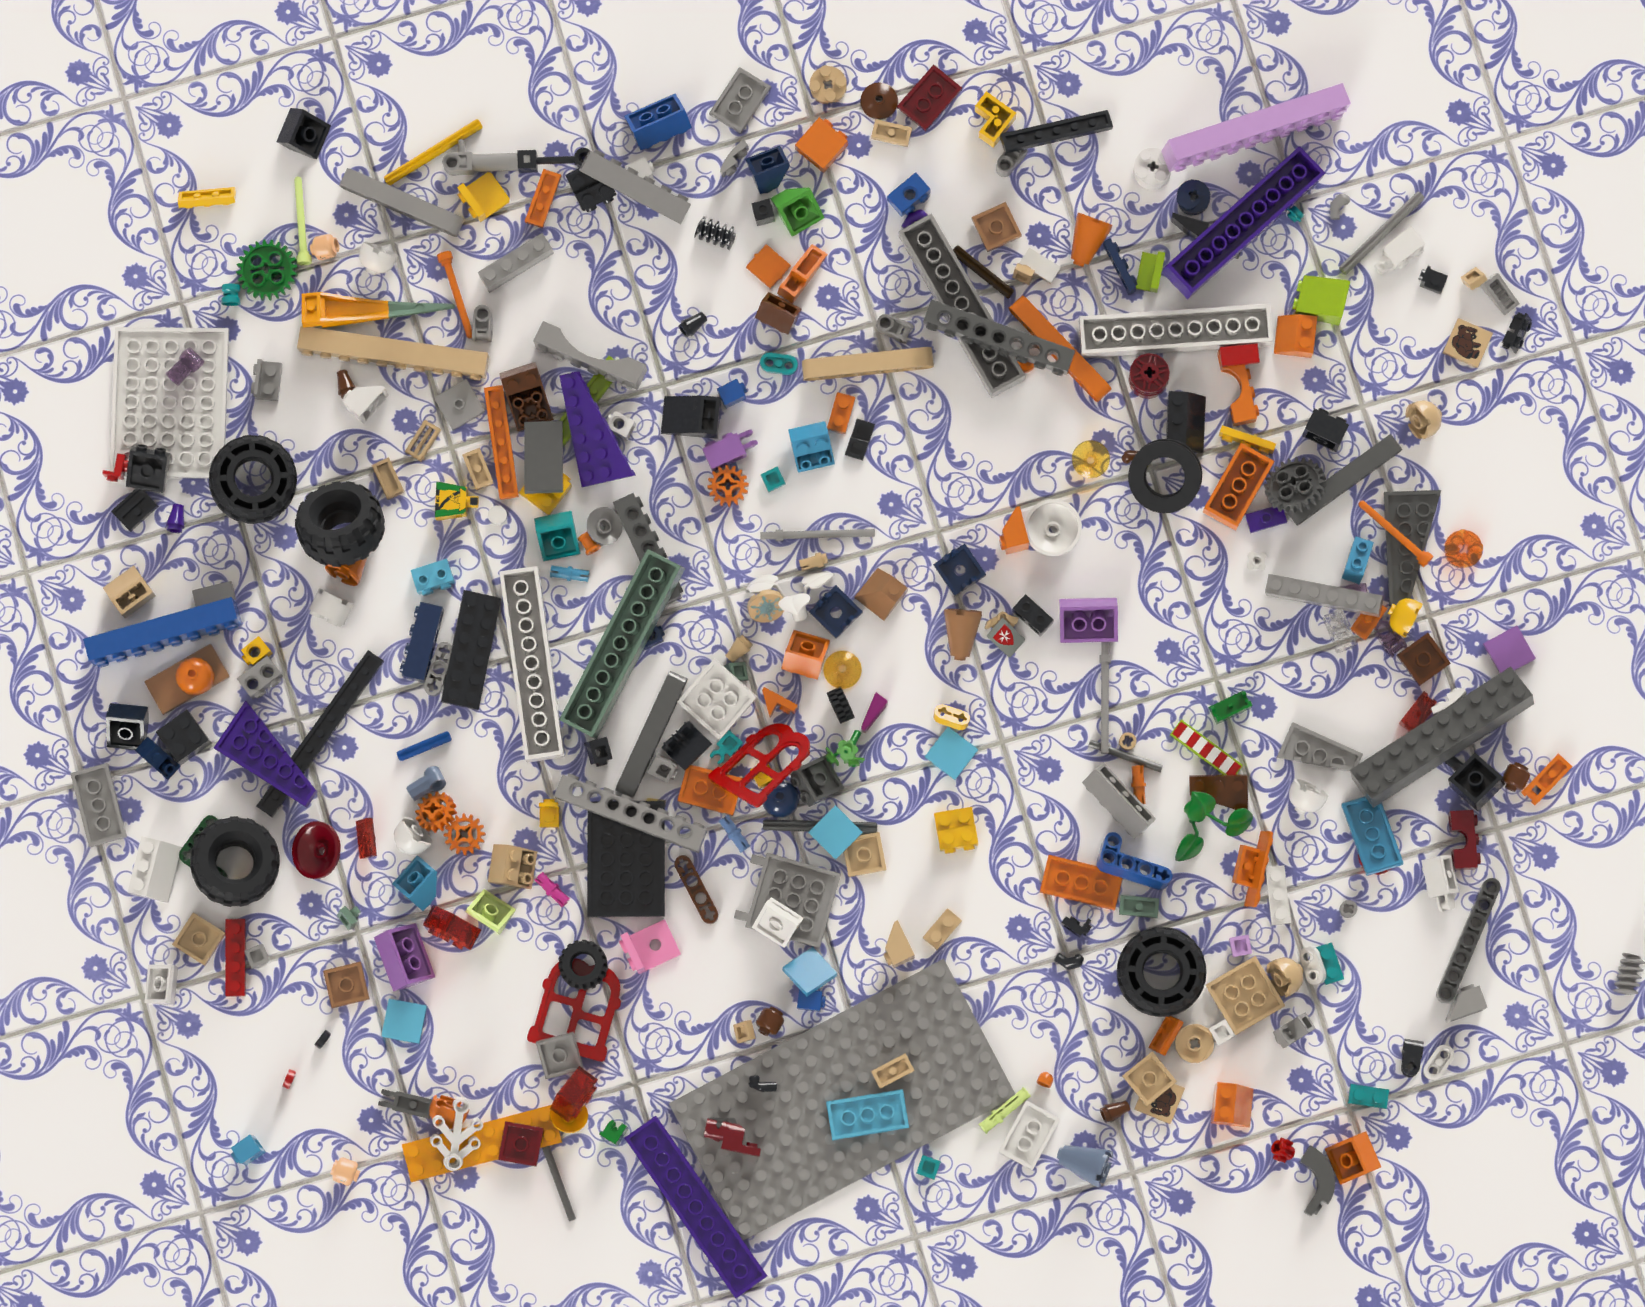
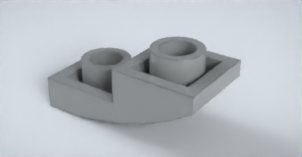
M744 139L732 149L724 160L720 169L723 178L726 175L731 176L737 171V158L740 160L747 155L749 147Z
M232 581L192 590L196 607L229 597L236 600Z

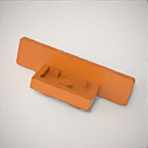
M1271 831L1260 832L1257 849L1240 845L1232 883L1248 887L1244 906L1257 907L1260 901V891L1265 880L1264 873L1269 862L1268 855L1273 843V832Z

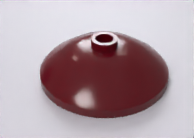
M320 821L305 824L296 834L292 845V858L299 873L310 879H321L328 876L338 864L341 845L339 836L334 828Z

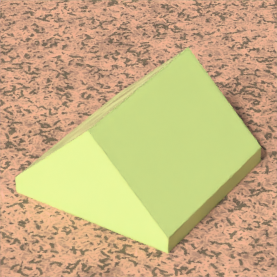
M483 889L465 912L500 935L516 909Z

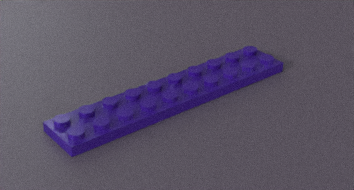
M654 1116L624 1138L735 1298H738L768 1276L657 1116Z

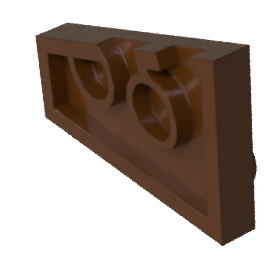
M1248 774L1189 775L1190 796L1192 791L1204 792L1213 796L1218 805L1234 810L1240 808L1248 809Z

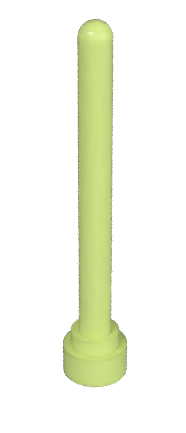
M297 176L294 179L300 252L296 256L297 265L304 266L312 264V258L309 251H307L302 179Z

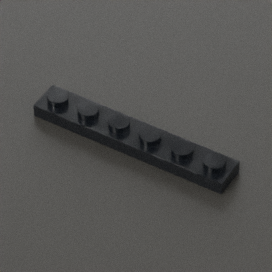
M1108 110L1002 133L1000 134V140L1006 154L1112 130L1113 124Z

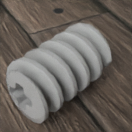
M1622 953L1627 959L1620 960V963L1624 966L1619 967L1618 970L1623 974H1617L1616 977L1621 981L1615 982L1614 985L1619 989H1614L1613 991L1625 995L1638 994L1633 988L1640 987V984L1635 982V980L1642 979L1637 972L1644 971L1639 965L1645 964V961L1640 956Z

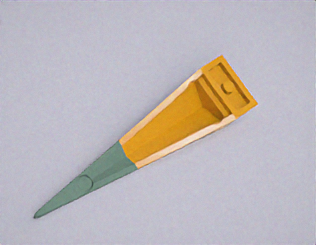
M324 292L302 293L303 328L315 326L328 328L454 309L455 305L372 300Z

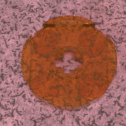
M1465 529L1452 533L1444 544L1446 560L1456 568L1472 567L1482 556L1483 544L1480 538L1475 533ZM1466 545L1468 553L1463 552L1461 554L1458 546Z

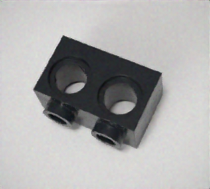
M1026 594L1012 609V612L1040 637L1054 622V619Z

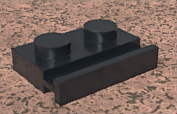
M135 489L111 512L132 532L159 506L144 490Z

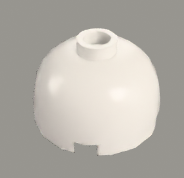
M363 241L359 252L361 264L366 267L365 271L372 275L386 273L391 270L398 257L395 253L389 250L386 251L381 246L367 241Z
M1294 779L1289 789L1291 803L1296 806L1295 810L1302 814L1317 812L1324 806L1329 797L1324 790L1321 789L1319 792L1316 789V785L1302 779Z
M404 817L396 826L393 833L396 848L401 853L418 855L431 845L432 839L425 829L421 826L419 829L415 825L417 821L409 817Z

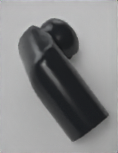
M1058 953L1054 961L1067 970L1082 966L1084 957L1081 954H1076L1074 957L1067 958Z
M758 1075L749 1077L750 1083L748 1084L751 1088L761 1092H776V1082H759L760 1077Z

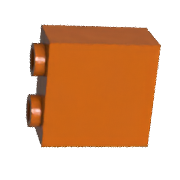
M819 117L795 144V150L821 172L825 173L847 148L848 137L839 130L837 132L833 129V124L827 119L822 120Z

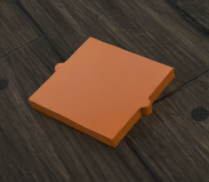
M767 244L758 254H754V258L746 266L752 274L770 289L779 279L783 278L785 272L791 267L787 261Z

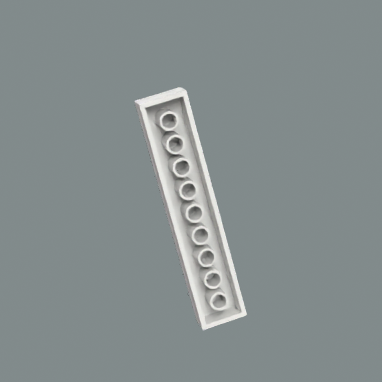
M1270 304L1079 316L1080 348L1083 358L1218 350L1220 347L1258 343V347L1271 346L1273 342Z
M538 566L499 571L525 760L528 763L563 758L565 753Z

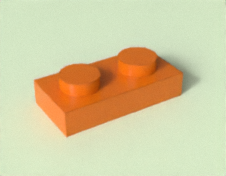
M837 392L827 430L846 434L856 399L854 396Z
M1382 605L1380 617L1360 614L1350 628V631L1366 641L1388 608Z

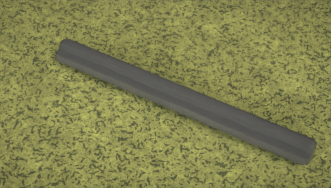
M763 820V830L810 831L819 821ZM853 822L863 833L877 832L876 822Z

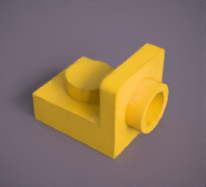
M544 799L543 802L539 803L540 828H559V803L555 802V799Z

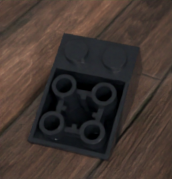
M702 395L664 396L661 434L718 439L721 398Z

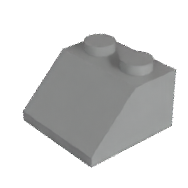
M1474 984L1460 989L1461 992L1456 995L1445 1019L1446 1023L1488 1008L1480 985L1474 987Z

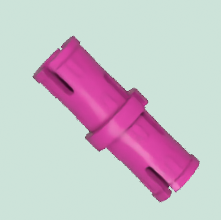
M544 872L537 876L535 882L546 891L548 897L551 896L561 907H564L570 901V898L561 891L559 885L551 881Z

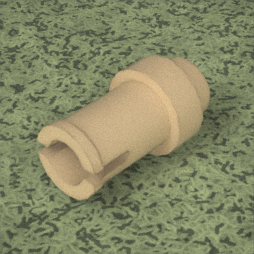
M821 552L815 553V556L799 560L802 572L815 567L822 568L825 567L824 564L829 563L826 553L821 554Z

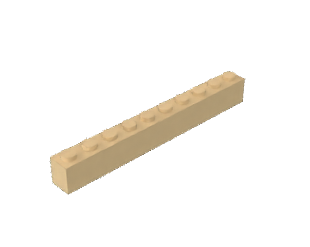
M303 326L300 327L297 345L299 352L305 356L318 354L321 358L325 359L339 357V360L346 362L353 359L358 360L357 362L361 364L373 362L381 367L394 365L395 368L406 370V367L414 368L413 370L416 372L429 370L436 375L450 373L452 377L462 378V375L478 381L481 378L486 379L489 363V354L487 352L313 327L303 328Z

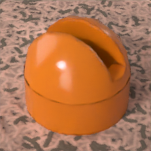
M1043 1072L1038 1076L1036 1082L1043 1087L1051 1088L1053 1076L1048 1072Z

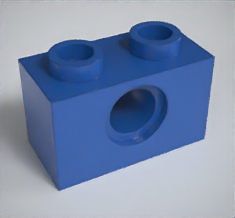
M915 172L887 195V201L901 217L905 214L908 216L909 213L916 209L915 206L921 202L922 204L929 199L931 189ZM909 192L915 194V197L911 200L905 197Z

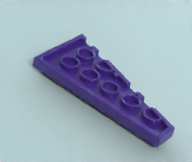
M576 371L559 375L581 487L636 476L634 470L631 469L627 462L628 459L618 446L619 443L606 419L601 415L600 408L590 395V390L580 372Z
M245 700L214 746V749L307 808L317 794V790Z

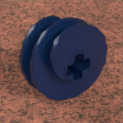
M1191 179L1180 185L1177 191V203L1183 213L1190 216L1199 215L1208 208L1211 194L1205 183ZM1192 194L1197 195L1195 200L1190 199Z

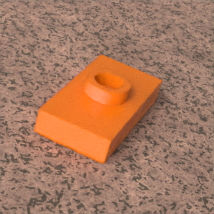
M1173 1016L1165 1017L1148 1048L1165 1056L1184 1022Z

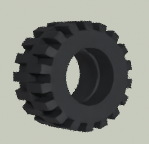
M576 940L574 941L575 943L568 944L567 948L562 950V955L559 956L558 967L560 974L569 986L577 990L593 989L596 985L601 984L603 978L607 975V957L601 947L596 945L595 942ZM581 954L590 955L595 962L593 971L586 976H579L572 969L573 960Z

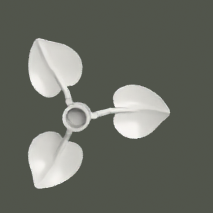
M816 571L806 575L801 581L805 585L803 593L795 596H785L779 585L776 584L779 579L775 575H763L754 579L748 584L746 590L760 594L762 590L776 588L781 593V596H783V599L778 603L779 607L792 614L794 621H803L808 618L806 605L810 601V596L807 594L808 588H819L835 575L826 571Z

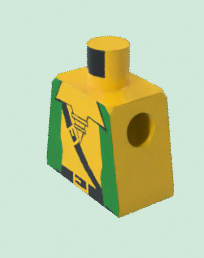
M436 482L435 519L437 521L466 517L468 508L479 507V497L468 496L467 487Z

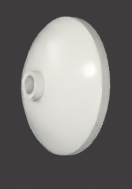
M1048 499L1039 502L1029 511L1025 520V528L1029 544L1034 550L1046 556H1060L1076 546L1081 536L1082 523L1078 512L1070 504L1058 499ZM1055 527L1056 532L1051 533L1049 528Z

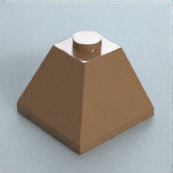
M877 568L854 598L885 621L908 592V588L892 575Z

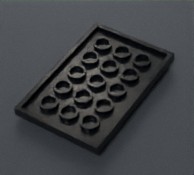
M611 801L608 804L610 810H615L619 806L617 801ZM643 801L650 804L651 809L657 811L658 808L665 810V801ZM633 807L628 808L626 811V815L629 817H633L637 813V810ZM588 811L587 917H665V840ZM648 814L644 818V822L647 824H651L655 820L652 814ZM665 822L662 824L663 830H665Z

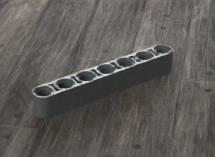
M1391 434L1325 480L1327 484L1324 487L1325 493L1320 494L1321 500H1315L1317 505L1311 503L1310 510L1304 507L1302 513L1299 509L1296 510L1295 514L1290 510L1288 515L1297 526L1403 449Z
M669 671L615 791L634 798L688 678Z
M1488 878L1481 885L1437 988L1436 998L1441 1003L1450 1002L1456 995L1499 894L1501 885L1496 878ZM1489 882L1493 883L1496 887L1495 892H1489L1486 889V884ZM1480 900H1485L1488 903L1487 910L1480 909L1478 905ZM1478 918L1481 922L1480 927H1473L1471 919ZM1464 936H1471L1473 944L1466 945L1463 940ZM1458 953L1464 954L1466 958L1464 963L1457 962L1456 955ZM1450 971H1455L1458 974L1457 981L1449 979L1448 974ZM1442 989H1448L1450 991L1451 995L1449 999H1445L1441 996Z

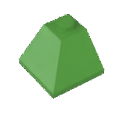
M809 187L786 189L770 198L792 237L824 219V215Z

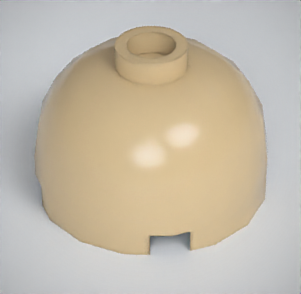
M1425 400L1417 401L1407 406L1405 415L1406 418L1409 417L1411 424H1408V427L1416 438L1426 439L1437 433L1442 421V413L1439 408L1432 402Z
M1285 957L1268 963L1267 974H1271L1272 979L1270 981L1280 996L1286 995L1285 997H1288L1299 990L1303 983V968L1300 964Z

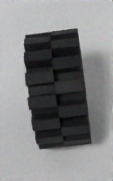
M841 686L827 692L829 701L840 724L855 718Z

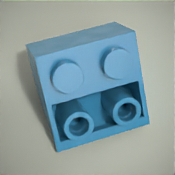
M825 421L788 429L798 473L835 464Z

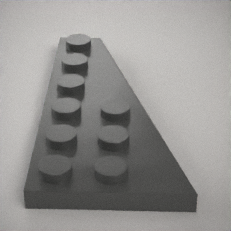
M1441 490L1383 493L1385 519L1421 551L1425 550ZM1385 530L1389 606H1391L1392 604L1396 605L1404 598L1411 599L1420 564L1416 559L1417 557Z

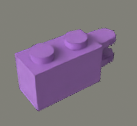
M752 429L740 434H733L731 432L722 436L720 441L715 442L713 440L705 444L702 450L712 472L717 471L718 467L723 468L747 457L746 450L758 445L757 440H752L742 445L741 440L750 437L753 434Z

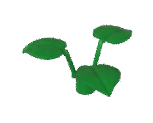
M1192 791L1191 801L1185 805L1184 812L1190 819L1189 822L1192 824L1195 834H1187L1178 846L1175 860L1178 862L1189 860L1201 852L1204 840L1202 837H1198L1199 832L1195 822H1202L1208 816L1227 827L1225 833L1228 836L1234 837L1242 834L1250 826L1253 814L1246 808H1240L1229 816L1228 822H1223L1210 814L1216 805L1215 798L1204 792Z

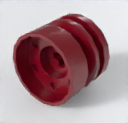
M1147 353L1136 358L1131 365L1128 378L1129 386L1134 394L1145 399H1152L1161 395L1166 389L1170 371L1168 364L1157 354ZM1147 371H1151V378H1148Z

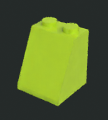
M1304 275L1303 280L1298 281L1296 291L1300 293L1298 299H1294L1292 309L1295 310V314L1317 316V321L1339 326L1344 312L1350 281Z

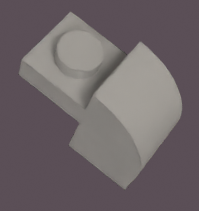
M1305 1012L1273 1031L1276 1042L1282 1048H1286L1316 1028Z

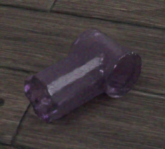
M189 347L180 355L179 361L166 373V376L179 386L191 373L196 372L203 365L204 360Z

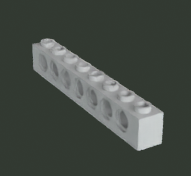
M569 773L567 776L562 775L554 795L556 799L696 853L700 852L707 834L704 825L697 822L690 824L686 822V818L679 815L675 817L669 816V812L658 808L656 811L650 808V804L640 801L638 804L633 802V798L624 794L621 797L614 794L615 791L609 788L599 789L596 787L597 784L586 780L585 783L578 781L579 777ZM575 787H581L583 789V792L580 796H574L572 794V791ZM593 794H599L601 796V799L598 803H592L590 801V798ZM613 800L619 803L618 808L610 810L608 804ZM628 808H635L637 810L636 815L633 817L627 816L626 811ZM648 814H652L655 817L654 822L651 824L644 822V818ZM666 821H670L673 824L672 829L669 831L662 829V824ZM683 828H688L691 834L689 837L683 838L680 836V831Z

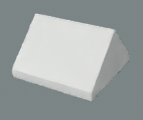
M171 964L148 965L144 1003L175 1006L177 966Z

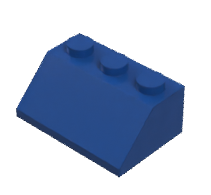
M676 93L624 116L640 151L649 149L659 142L667 141L675 135L683 134L692 128L687 113Z

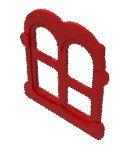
M775 723L768 725L756 734L749 735L746 738V743L722 767H717L709 773L708 778L713 783L758 808L792 771H796L801 767V763L810 755V741L804 734L793 732L792 728L786 724ZM776 735L779 737L778 744L768 754H763L754 749L765 736ZM795 746L799 749L797 757L783 771L776 772L767 767L784 748ZM747 754L759 760V763L738 782L726 776ZM760 772L772 778V781L760 793H755L745 787Z
M577 958L572 962V969L579 976L590 974L595 965L589 966L585 961ZM558 962L551 969L548 978L544 979L542 987L545 989L535 1025L530 1027L527 1040L536 1044V1041L555 1037L543 1032L549 1005L553 1001L572 1006L573 1012L567 1033H575L580 1019L601 1025L595 1046L577 1042L580 1056L603 1062L608 1051L605 1045L614 1013L621 1006L619 979L608 968L607 975L602 981L606 982L610 987V999L605 1015H594L582 1010L587 990L580 989L576 998H569L554 992L556 981L561 975Z

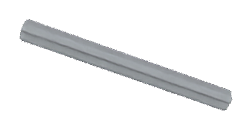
M1417 191L1339 267V270L1345 275L1348 274L1424 200L1423 194Z

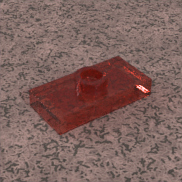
M373 818L356 821L360 859L377 856Z

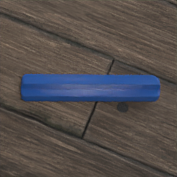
M448 731L397 751V757L400 761H404L448 743L452 738Z

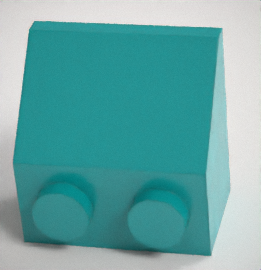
M572 511L534 518L543 562L581 554Z

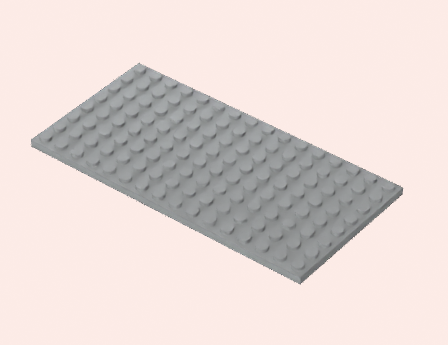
M942 959L670 1102L669 1105L729 1221L744 1241L1002 1105L1014 1096L1015 1092L948 965ZM906 1053L915 1071L880 1089L871 1071ZM758 1075L760 1077L759 1082H776V1092H761L751 1088L748 1084L750 1083L749 1077ZM903 1089L909 1128L832 1141L827 1101ZM710 1117L735 1118L737 1124L746 1130L743 1145H746L747 1142L758 1144V1148L762 1149L760 1157L721 1149L722 1141L719 1143L704 1137L707 1119Z

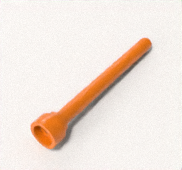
M451 251L441 252L437 254L438 262L445 268L466 337L471 339L472 327L451 265L453 263Z
M1362 500L1358 503L1362 510L1417 557L1418 563L1423 568L1433 559L1434 556L1424 550L1421 551L1365 501Z

